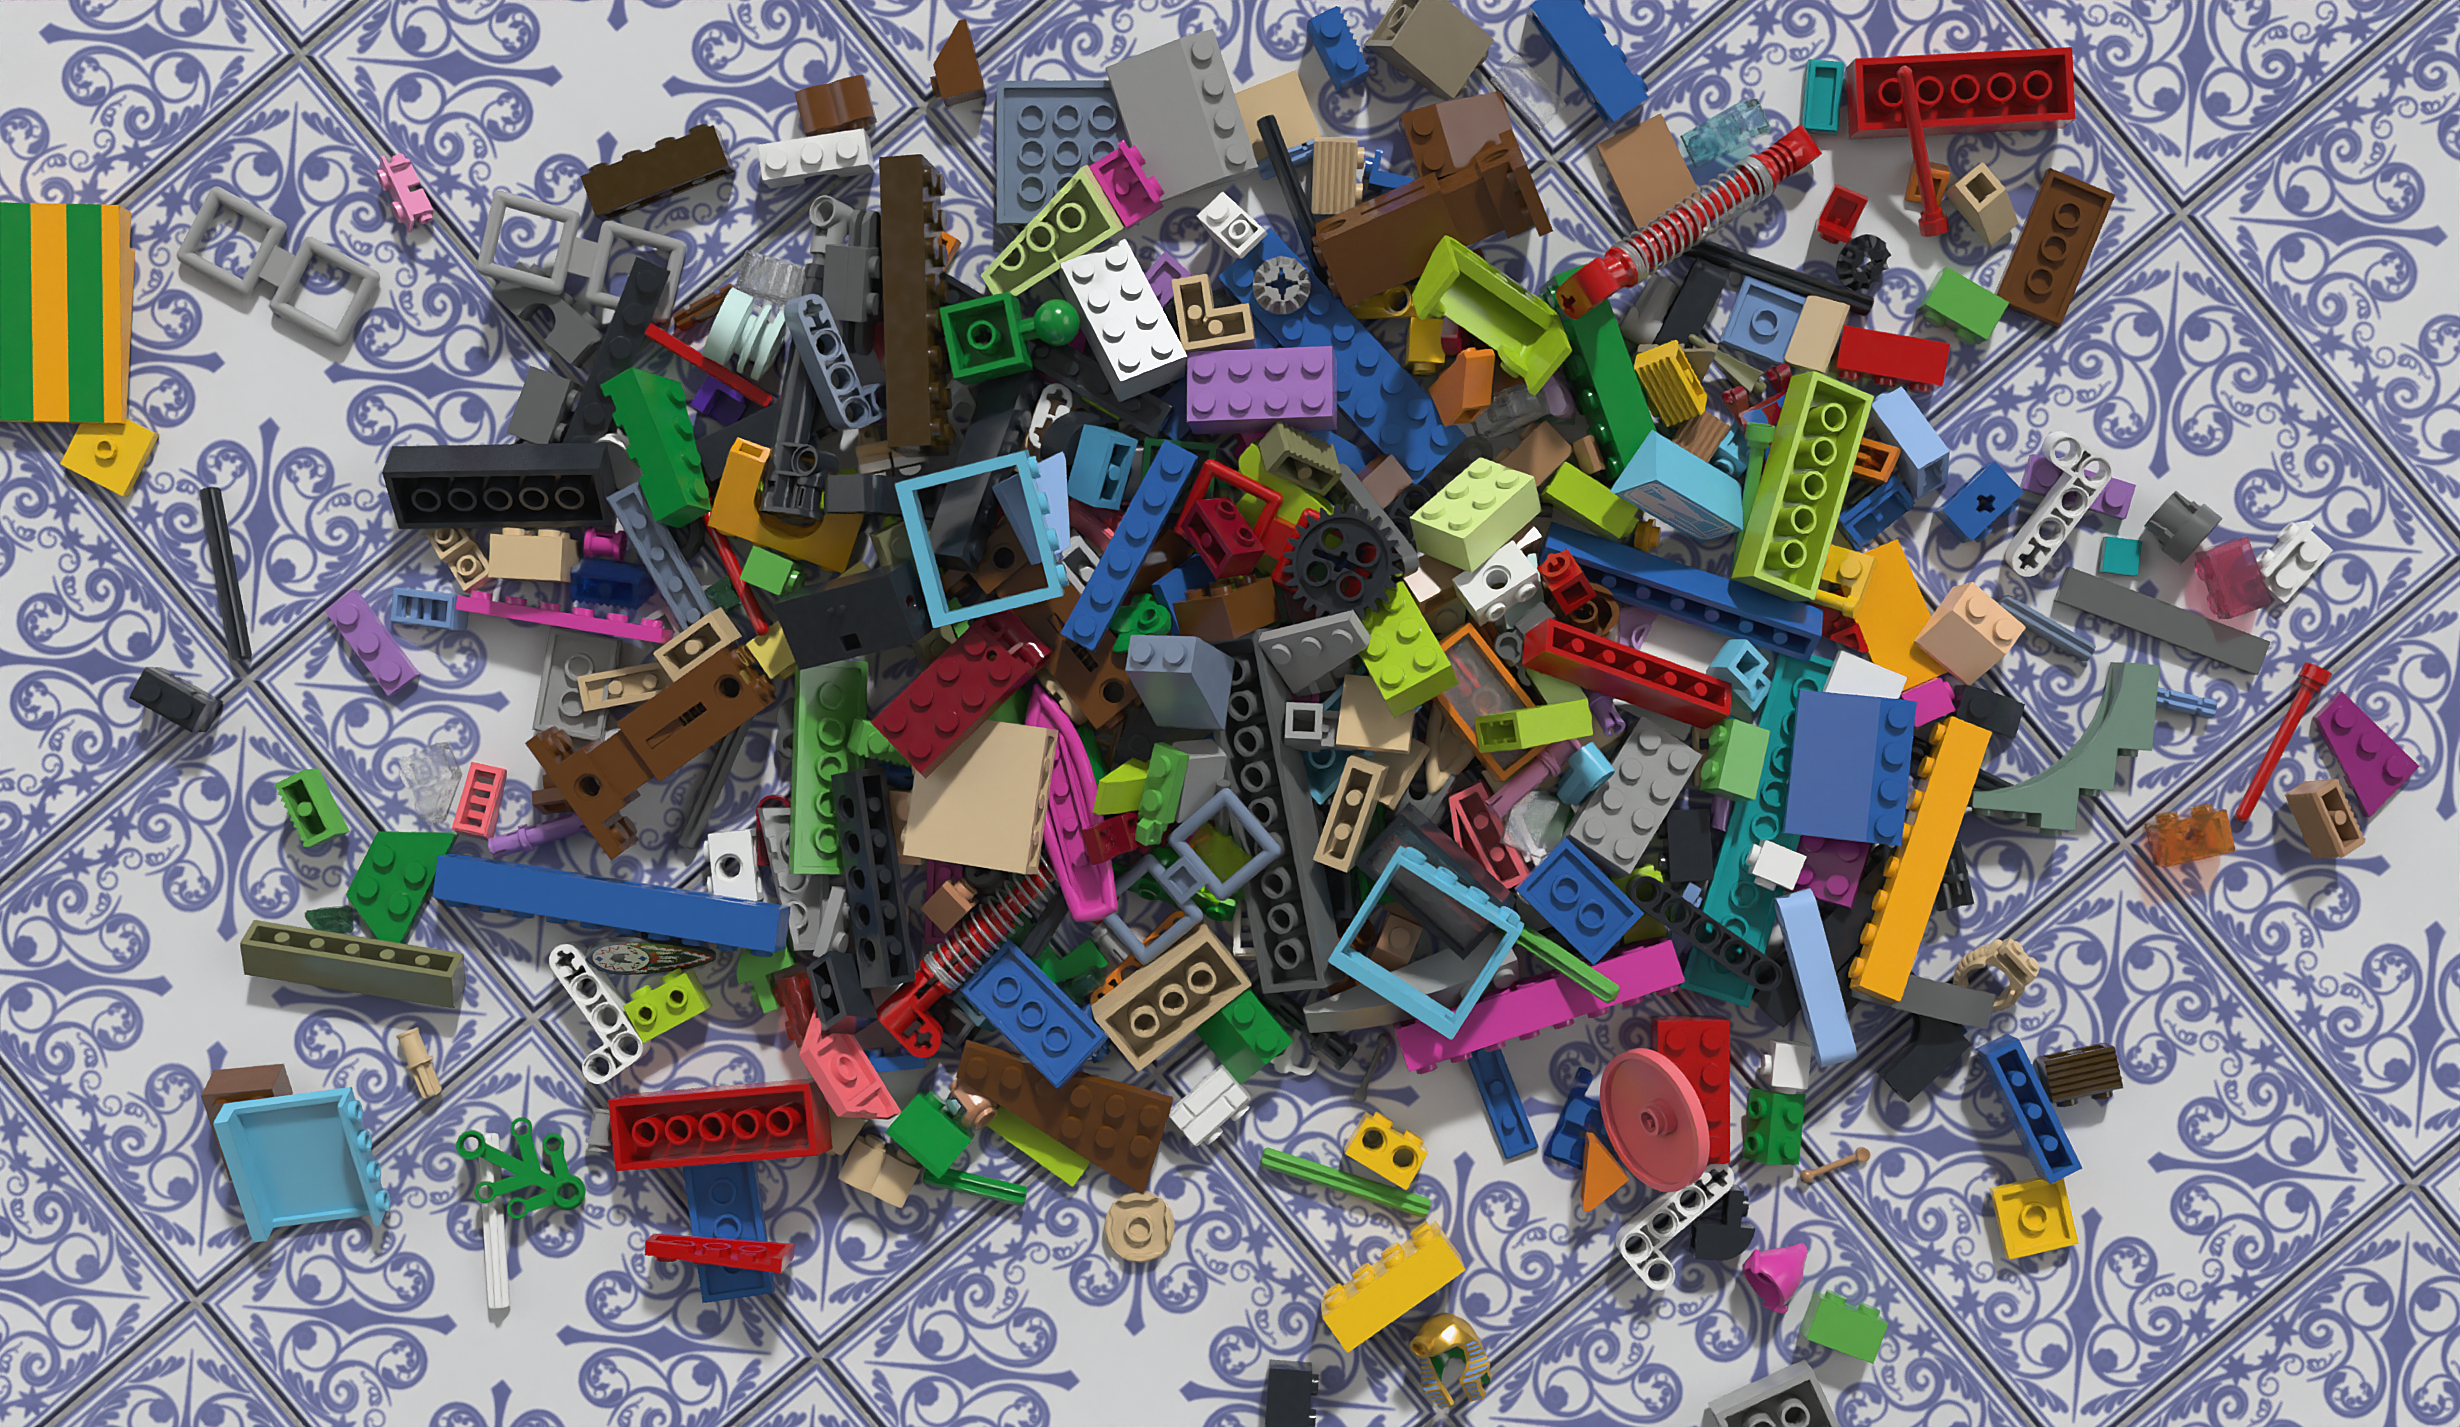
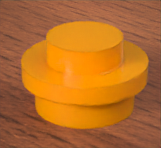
M1649 518L1648 521H1639L1635 533V548L1642 549V551L1650 553L1651 548H1658L1661 527H1656L1655 519Z

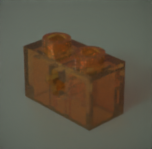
M2212 803L2190 807L2191 813L2178 816L2177 811L2165 812L2155 815L2156 821L2144 823L2153 865L2169 867L2236 852L2227 810L2213 808ZM2191 828L2193 829L2194 834L2189 835L2187 840L2185 839L2184 834L2190 832Z

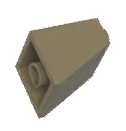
M1394 0L1363 46L1438 98L1454 99L1467 88L1469 84L1468 77L1473 70L1486 60L1489 55L1488 48L1494 39L1449 0Z

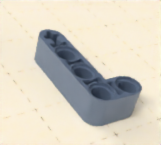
M808 294L790 299L784 307V318L831 426L842 431L858 429L886 417V382L861 386L825 300L816 294ZM808 309L809 313L804 316L803 310ZM816 327L817 330L810 331L809 328ZM818 337L825 346L823 354L819 353L816 347ZM832 372H835L839 379L837 388L831 383ZM877 391L880 392L883 398L881 408L875 400ZM847 405L850 406L853 411V418L851 422L848 421V419L845 416V408L847 407Z

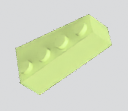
M1088 165L1078 170L1072 179L981 274L982 279L993 295L1009 291L1014 296H1017L1060 269V263L1084 254L1125 227Z

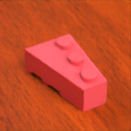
M1482 778L1453 792L1449 797L1455 842L1509 889L1519 884L1531 870L1525 862L1503 817L1498 819L1495 817L1496 812L1492 814L1485 805V801L1493 795L1485 779Z

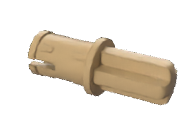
M418 1027L397 1035L396 1038L399 1040L408 1065L405 1066L406 1070H411L422 1098H430L442 1092L441 1084L431 1063V1059H434L433 1055H428Z

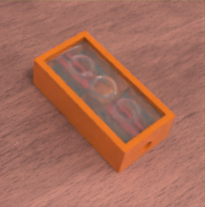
M1470 622L1463 623L1439 642L1453 667L1459 684L1431 700L1493 779L1503 782L1549 744L1524 749L1480 753L1474 717L1535 707V705Z

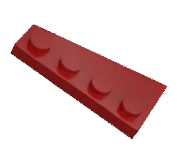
M655 1233L645 1241V1255L654 1256L655 1260L659 1262L684 1260L698 1265L714 1264L782 1273L793 1260L795 1244Z

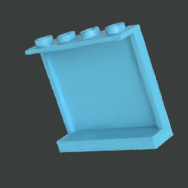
M352 1087L225 1103L222 1106L213 1125L253 1243L267 1241L275 1227L371 1215L374 1227L380 1226L385 1212L390 1208V1196L387 1190H383L380 1180V1163L373 1158L371 1134L368 1130L365 1131L362 1122V1105L359 1100L355 1099Z

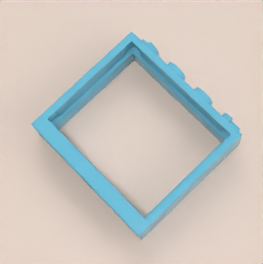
M1028 450L895 483L933 628L1061 597L1065 594L1064 587L1069 586L1067 571L1064 564L1058 565L1055 551L1060 550L1058 536L1055 528H1048L1045 517L1046 514L1051 513L1046 492L1039 493L1036 478L1041 477L1040 467L1038 466L1036 456L1030 457ZM1017 465L1049 587L949 611L917 490Z
M1399 846L1331 954L1328 962L1452 1040L1518 939L1525 924L1519 921L1520 916L1506 906L1498 908L1489 902V896L1482 890L1474 886H1470L1468 889L1457 882L1458 877L1450 870L1441 866L1437 869L1425 862L1426 857L1420 851L1412 847L1405 849ZM1400 865L1506 931L1455 1013L1350 947Z

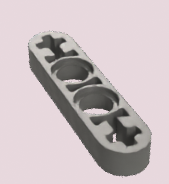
M1339 464L1342 477L1327 494L1335 504L1340 506L1342 513L1346 514L1350 504H1353L1356 508L1357 516L1365 508L1370 511V522L1375 517L1380 516L1383 521L1379 530L1389 526L1393 530L1387 541L1398 540L1400 546L1393 550L1392 553L1403 556V561L1394 564V567L1400 569L1403 575L1394 578L1399 580L1416 573L1419 569V559L1414 548L1354 472L1346 464Z

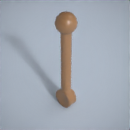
M1859 1147L1853 1155L1812 1171L1809 1169L1801 1171L1800 1179L1804 1183H1810L1814 1177L1854 1161L1866 1162L1870 1159V1152L1865 1147Z

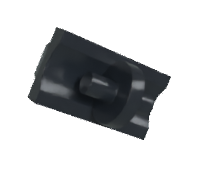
M1961 841L1954 842L1935 898L1936 910L1939 912L1974 904Z

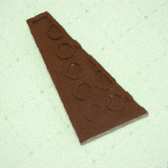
M966 1040L956 1078L1139 1193L1144 1194L1173 1104L1172 1096L1077 1071L1059 1090L1024 1055Z

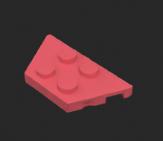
M815 1005L799 1056L837 1117L889 1120L900 1114L901 1110L855 1036L852 1034L823 1032Z

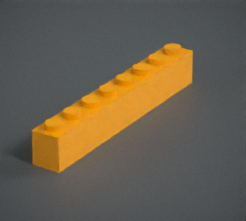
M1953 716L1941 721L1940 724L1936 723L1929 737V743L1932 744L1929 756H1925L1922 759L1918 768L1917 775L1921 777L1918 788L1911 792L1907 800L1906 809L1910 811L1903 827L1902 846H1897L1895 855L1889 857L1884 867L1883 876L1887 878L1883 890L1879 889L1873 899L1872 910H1875L1871 924L1867 923L1862 931L1860 943L1864 945L1860 957H1855L1850 966L1848 976L1852 980L1849 988L1889 1004L1901 1001L1992 734L1991 731Z

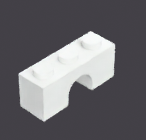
M863 128L757 145L762 180L770 189L804 184L805 178L815 175L836 174L842 178L875 172L870 137Z

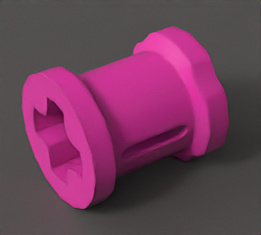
M589 526L584 539L585 557L592 558L594 555L614 557L615 561H623L627 550L628 538L624 530H620L617 533L597 530L596 526Z

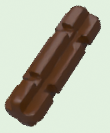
M727 284L719 289V293L713 292L690 304V309L685 310L683 308L674 313L673 319L677 327L681 331H687L695 326V322L702 323L718 314L732 287L735 289L736 287L732 284Z

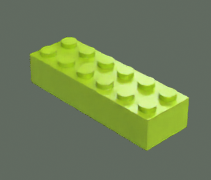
M1816 371L1791 376L1775 430L1774 441L1770 447L1732 579L1790 602L1815 600L1874 396Z

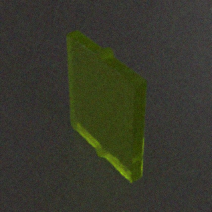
M1209 822L1204 823L1188 844L1222 884L1253 858L1232 842L1233 838L1231 836L1226 837ZM1206 886L1199 890L1202 895L1216 906L1220 903Z

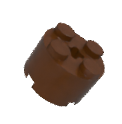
M1590 583L1597 596L1567 615L1554 595L1549 601L1548 608L1556 616V621L1620 643V610L1614 600V595L1607 588Z

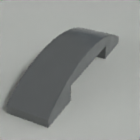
M1911 974L1900 1002L1889 1004L1851 988L1849 992L1850 997L1983 1029H1988L1996 994Z

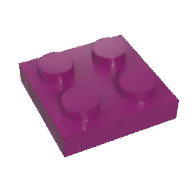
M1801 835L1796 852L1806 856L1794 889H1784V891L1794 893L1810 888L1816 900L1852 910L1873 843Z

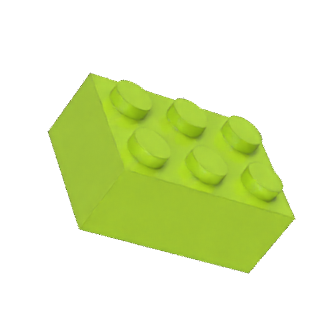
M1403 581L1396 583L1399 587L1398 590H1386L1385 594L1389 597L1390 603L1383 602L1380 599L1376 602L1379 608L1378 614L1368 608L1365 610V621L1358 616L1371 636L1368 646L1360 651L1358 655L1394 719L1459 684L1450 661Z

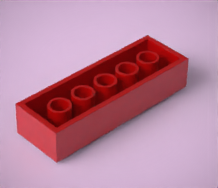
M2072 47L1855 58L1845 68L1849 140L1909 137L1897 77L1899 68L1907 66L1912 70L1924 136L2063 129L2076 119Z
M814 1078L630 1093L608 1100L615 1171L818 1156L833 1149L828 1103Z

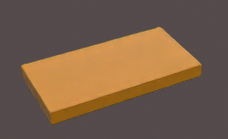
M1892 540L1864 552L1863 554L1878 559L1860 611L1854 619V622L1859 623L1869 651L1866 654L1869 661L1907 677L1902 691L1947 673L1948 671L1913 642L1931 618V615L1899 540ZM1837 585L1838 588L1842 589L1845 598H1847L1852 589Z

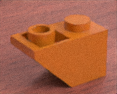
M1468 348L1463 350L1456 356L1457 360L1449 368L1439 373V378L1428 389L1444 426L1473 422L1491 405L1495 353L1492 348L1484 350Z

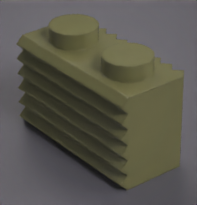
M1276 422L1259 441L1258 447H1260L1259 451L1262 452L1261 456L1263 457V466L1266 467L1265 471L1321 496H1325L1342 477L1333 444L1328 445L1327 441L1322 442V439H1317L1316 436L1311 437V434H1305V431L1300 432L1299 428L1289 427L1288 423Z

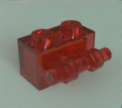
M806 970L781 977L776 980L778 987L774 988L777 1003L780 1008L785 1007L788 1021H785L788 1038L791 1042H796L797 1048H801L816 1005Z

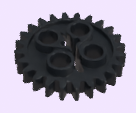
M1338 504L1334 506L1333 515H1328L1322 507L1320 508L1321 519L1317 521L1312 516L1307 515V521L1310 526L1307 529L1299 525L1295 527L1301 537L1299 540L1288 538L1287 541L1295 550L1294 552H1285L1283 554L1286 559L1292 561V565L1284 567L1283 572L1294 575V578L1289 580L1286 585L1288 588H1299L1293 596L1294 600L1297 602L1307 598L1303 609L1308 613L1317 607V619L1323 618L1327 612L1331 616L1354 610L1365 621V610L1368 608L1378 614L1379 608L1376 602L1380 599L1383 602L1390 603L1389 597L1385 594L1386 590H1398L1399 588L1391 581L1392 577L1403 575L1400 569L1394 567L1395 563L1403 561V556L1392 553L1393 550L1400 546L1398 540L1387 541V538L1393 532L1391 527L1379 530L1383 519L1377 516L1370 522V511L1367 508L1357 516L1356 508L1353 504H1350L1346 514L1342 513ZM1335 531L1341 532L1343 534L1342 544L1335 549L1327 548L1325 546L1327 535ZM1365 546H1373L1377 551L1374 561L1367 564L1359 562V551ZM1316 549L1341 561L1347 556V560L1352 566L1372 573L1373 577L1367 579L1347 568H1343L1339 573V568L1333 562L1314 556L1313 551ZM1317 565H1325L1328 569L1325 580L1319 583L1312 582L1310 580L1312 568ZM1353 579L1359 580L1361 582L1359 594L1351 598L1344 596L1343 587L1345 583Z

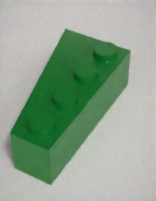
M631 367L601 384L604 396H611L617 411L612 413L616 426L624 427L631 444L625 447L629 458L642 471L643 476L638 478L655 522L681 528L711 512L708 497L709 491L704 481L700 464L701 458L697 452L693 436V425L689 419L685 403V392L681 382Z

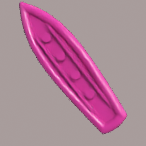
M1036 684L1032 688L1025 725L1058 730L1043 840L1073 920L1075 922L1098 921L1115 913L1118 909L1111 859L1104 863L1091 865L1081 830L1104 820V815H1097L1092 812L1098 789L1083 743L1070 719L1058 703L1040 685Z

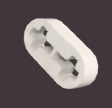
M1051 384L1041 394L1029 429L1030 441L1038 449H1040L1041 443H1039V436L1035 434L1036 428L1042 429L1047 418L1054 422L1057 418L1069 413L1073 402L1072 393L1063 384ZM1059 390L1063 392L1062 398L1067 400L1066 406L1059 405L1055 416L1048 414L1051 402L1046 400L1048 394L1054 395Z

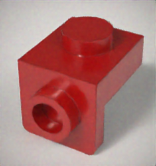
M1835 183L1816 220V230L1820 232L1819 236L1825 241L1836 245L1840 241L1846 244L1851 241L1852 231L1868 202V197Z

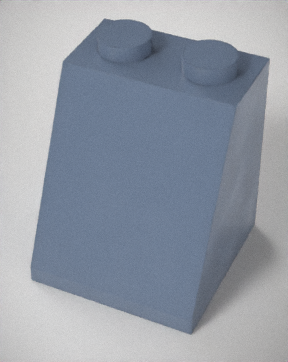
M1131 635L1125 671L1156 725L1165 728L1225 730L1235 659L1198 637Z

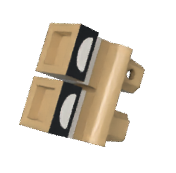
M877 423L858 428L860 446H855L861 474L909 479L931 474L927 457L906 458L888 448V440L882 441Z

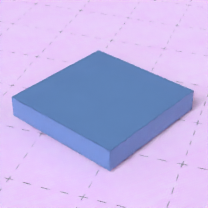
M1746 275L1742 280L1718 344L1775 366L1787 364L1784 361V357L1806 298Z

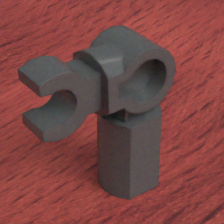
M1542 601L1537 603L1513 624L1515 630L1512 633L1507 632L1498 635L1493 643V651L1496 656L1503 659L1510 668L1514 666L1517 669V678L1526 687L1531 685V682L1525 676L1527 668L1522 666L1524 648L1522 643L1524 642L1525 633L1547 618L1557 620L1556 616Z

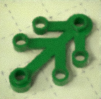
M526 1117L514 1119L510 1127L511 1134L517 1138L523 1161L487 1144L484 1135L477 1130L464 1131L458 1137L456 1149L461 1157L469 1160L481 1157L515 1174L495 1182H480L474 1192L475 1198L479 1202L489 1203L496 1196L534 1184L547 1191L528 1199L519 1196L512 1198L507 1205V1213L511 1218L522 1219L528 1212L553 1204L561 1210H572L583 1202L586 1194L585 1185L579 1177L569 1173L563 1153L564 1139L560 1134L550 1133L545 1136L542 1143L543 1150L551 1157L555 1177L541 1170L531 1136L532 1123ZM521 1121L527 1123L529 1128L522 1135L517 1134L514 1130L515 1124ZM474 1137L478 1140L479 1145L475 1150L466 1149L464 1142L467 1138ZM553 1137L560 1141V1147L554 1151L549 1150L546 1146L548 1139ZM566 1185L572 1186L575 1190L574 1195L570 1198H564L560 1193L561 1189ZM482 1186H490L493 1190L492 1196L482 1198L479 1195V1189ZM514 1202H522L525 1205L524 1212L514 1214L511 1211V1205Z

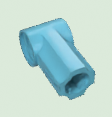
M1593 742L1583 746L1569 758L1567 762L1570 768L1558 782L1559 790L1557 795L1563 803L1573 804L1577 807L1596 788L1614 775L1615 769Z

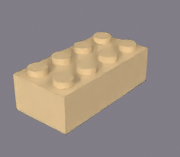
M1203 919L1150 964L1143 965L1095 1002L1091 1008L1095 1021L1137 1072H1139L1252 984L1244 969Z

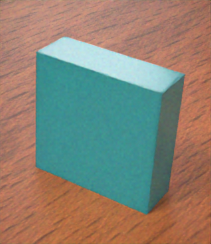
M2110 536L2103 537L2098 572L2138 576L2142 541Z

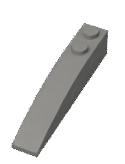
M1496 929L1492 930L1464 961L1448 948L1390 973L1442 1006L1450 1008L1462 1002L1504 935ZM1512 948L1481 995L1497 988H1506L1514 981L1520 979L1518 959ZM1364 984L1303 1008L1306 1025L1310 1033L1354 1030L1416 1018Z

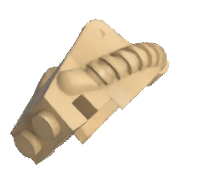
M2011 937L2003 941L1996 939L1991 945L1979 946L1959 961L1958 966L1955 968L1953 983L1957 986L1968 987V972L1976 968H1984L1986 964L2003 971L2010 984L2005 987L2000 996L1995 997L1992 1010L1995 1013L2006 1008L2008 1009L2012 1004L2014 1005L2022 996L2025 986L2033 982L2037 977L2040 968L2038 962L2034 958H2030L2023 951V947L2019 942H2014Z

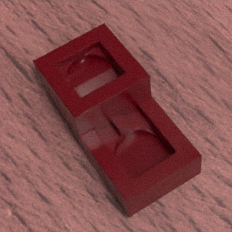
M1138 810L1117 814L1081 830L1091 865L1104 863L1118 854L1133 851L1143 845L1135 840L1137 824L1140 822Z

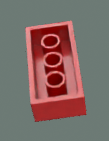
M1723 1015L1651 1016L1652 1050L1668 1058L1680 1069L1692 1085L1702 1105L1710 1140L1707 1164H1730V1020Z

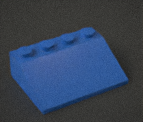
M1798 690L1783 833L1902 846L1917 701Z

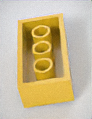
M1437 1221L1430 1225L1427 1222L1420 1224L1410 1232L1411 1238L1401 1245L1398 1242L1393 1243L1381 1253L1383 1258L1373 1265L1369 1263L1363 1264L1352 1273L1353 1279L1343 1286L1337 1283L1324 1292V1299L1320 1301L1322 1318L1347 1353L1465 1271L1459 1252Z

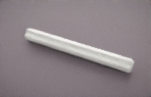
M497 1133L483 1134L487 1144L500 1150V1138ZM479 1157L480 1182L502 1180L501 1167ZM490 1186L481 1187L482 1198L492 1196L493 1190ZM499 1195L489 1203H482L487 1300L490 1309H502L510 1304L503 1195Z

